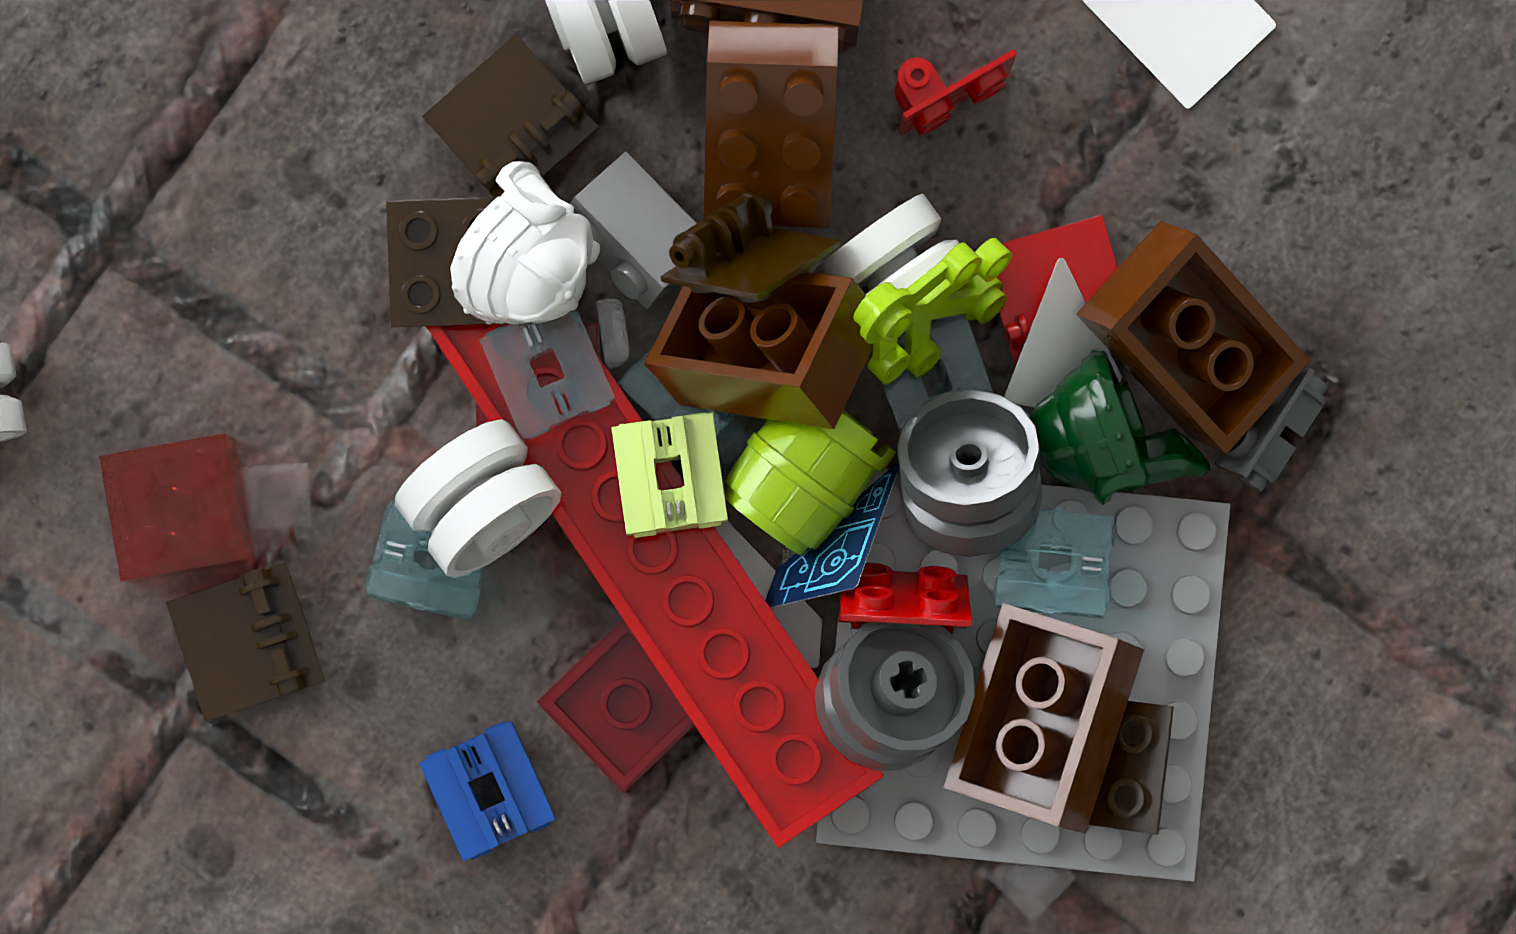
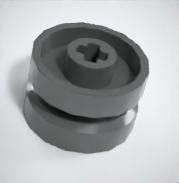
M968 390L943 394L921 405L905 422L897 444L902 498L906 521L919 539L941 552L965 557L997 553L1020 541L1036 523L1042 503V487L1039 473L1040 451L1036 428L1022 408L998 394Z
M867 622L823 665L815 688L817 719L829 743L849 761L874 771L903 770L925 760L937 748L950 740L967 721L975 697L973 666L961 642L942 625Z

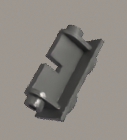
M1304 367L1227 454L1221 452L1214 465L1242 476L1240 480L1258 492H1262L1267 483L1274 485L1296 449L1280 437L1281 432L1286 427L1297 436L1304 437L1316 416L1327 402L1323 395L1329 386L1313 375L1315 371Z

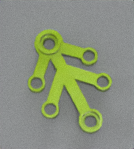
M997 238L989 239L976 252L966 243H960L953 247L939 263L908 288L897 289L891 282H885L873 289L861 301L853 317L854 321L861 326V337L869 344H873V356L867 368L883 384H889L894 381L905 369H908L916 378L926 374L934 367L942 355V349L930 339L931 320L960 314L969 321L976 319L981 324L992 320L1002 310L1008 299L1002 292L1003 283L997 276L1009 265L1013 254ZM906 331L904 350L897 343V340Z

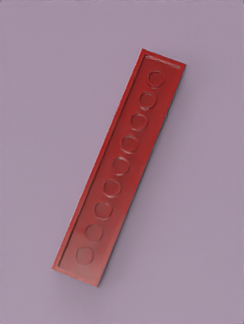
M569 312L562 317L539 324L528 322L517 325L503 323L426 326L488 420L491 422L503 419L509 422L526 444L528 451L523 466L537 464L543 467L561 491L560 502L552 512V515L778 849L884 777L881 771H874L849 761L829 743L816 713L815 688L819 679L715 527L701 529L697 527L635 538L634 535H626L611 427H616L620 424L642 422V419ZM533 324L536 325L543 343H539L532 327ZM523 328H527L534 343L533 347L530 346ZM670 461L656 463L659 490L676 489L685 486L684 481Z

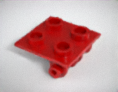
M1015 49L1010 50L947 88L933 65L926 59L916 57L905 61L899 69L894 89L896 101L903 111L898 130L900 135L902 136L915 128L920 137L948 122L952 118L950 113L955 109L954 105L969 97L972 103L977 105L1006 87L1005 81L1011 77L1009 72L1017 56Z
M1102 215L1002 243L1013 254V257L1006 269L997 276L1003 283L1002 292L1008 297L1005 306L999 313L1015 367L1059 258L1065 259L1086 303L1117 270V264Z
M865 563L857 587L841 591L838 622L851 623V629L856 630L867 622L942 625L953 634L954 628L972 627L968 576L956 574L955 570L944 566H925L920 568L918 572L893 571L891 567L881 563Z

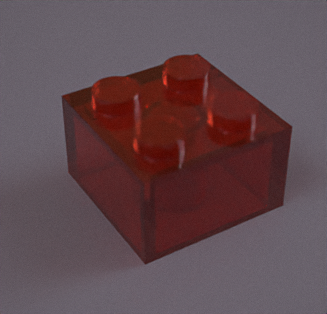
M223 433L99 456L121 582L137 583L257 561L235 437Z

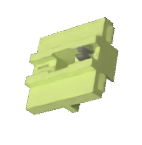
M703 412L684 415V417H672V419L649 420L611 427L627 536L634 535L635 538L657 535V533L722 526L721 522L728 521L713 413ZM667 428H670L672 445H669ZM658 430H660V432H661V439H662V446H661V447H660V444H659ZM681 460L685 486L676 489L659 490L656 463Z

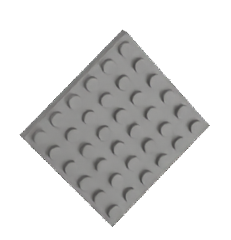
M885 469L882 473L876 470L869 484L863 492H865L889 469ZM898 470L866 563H881L891 567L893 571L918 572L920 568L925 566H944L955 570L956 574L968 576L972 627L954 628L952 635L961 642L973 666L975 687L1003 603L1105 634L1145 649L1128 701L1174 706L1159 835L1088 825L1086 834L943 788L963 728L962 725L950 740L937 748L925 760L903 770L881 771L884 775L882 779L817 822L815 842L1194 882L1230 503L1115 492L1111 496V500L1102 505L1095 500L1093 493L1086 490L1041 484L1042 503L1036 523L1020 541L997 553L965 557L941 552L919 539L906 521L901 489L900 470ZM1083 557L1102 559V564L1098 567L1101 568V573L1098 577H1084L1081 574ZM837 622L835 652L857 631L856 629H851V623Z

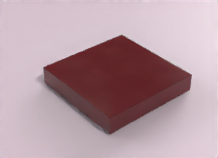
M623 619L537 701L542 709L623 794L695 726Z

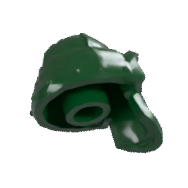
M1092 350L1081 361V365L1066 375L1064 380L1057 385L1056 389L1036 405L1029 418L1036 428L1040 462L1044 469L1057 481L1093 493L1095 500L1102 505L1110 501L1111 496L1115 492L1122 489L1132 491L1159 482L1181 477L1189 478L1192 475L1203 477L1211 470L1209 461L1203 453L1177 429L1172 428L1145 436L1146 431L1129 383L1127 381L1119 383L1112 363L1105 351Z

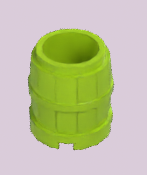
M844 410L835 429L768 419L757 433L753 432L747 440V447L726 477L725 483L728 485V488L724 491L725 499L774 539L798 555L803 556L808 548L816 550L842 519L849 517L855 509L853 505L869 484L876 470L882 473L897 452L886 442L878 452L875 451L873 446L877 443L878 439L871 435L873 432Z

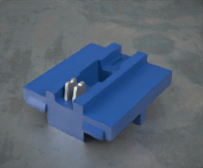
M502 721L485 729V733L448 750L443 748L426 756V760L419 763L463 861L467 859L475 860L492 852V848L529 831L534 833L551 825V821L557 819L513 721L507 723ZM473 746L475 747V750L480 758L481 764L479 763L476 757V754L472 748ZM464 750L466 751V753H467V755H468V757H469V759H470V762H471V764H472V766H473L472 768H471V766H470V764H469V762H468V760H467V757H466V755H465V753H464ZM493 772L505 800L484 810L474 792L471 781Z

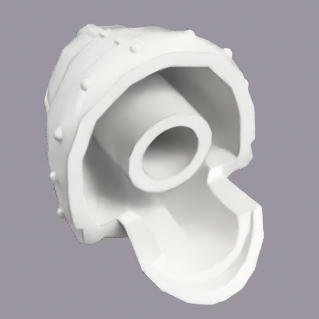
M513 161L501 169L495 180L505 192L501 197L498 196L474 220L459 242L450 267L454 297L463 306L464 313H470L489 325L492 323L517 325L528 322L539 324L562 317L569 311L575 310L586 285L587 265L593 264L601 251L600 244L593 240L591 226L587 218L581 214H574V206L559 199L533 164Z

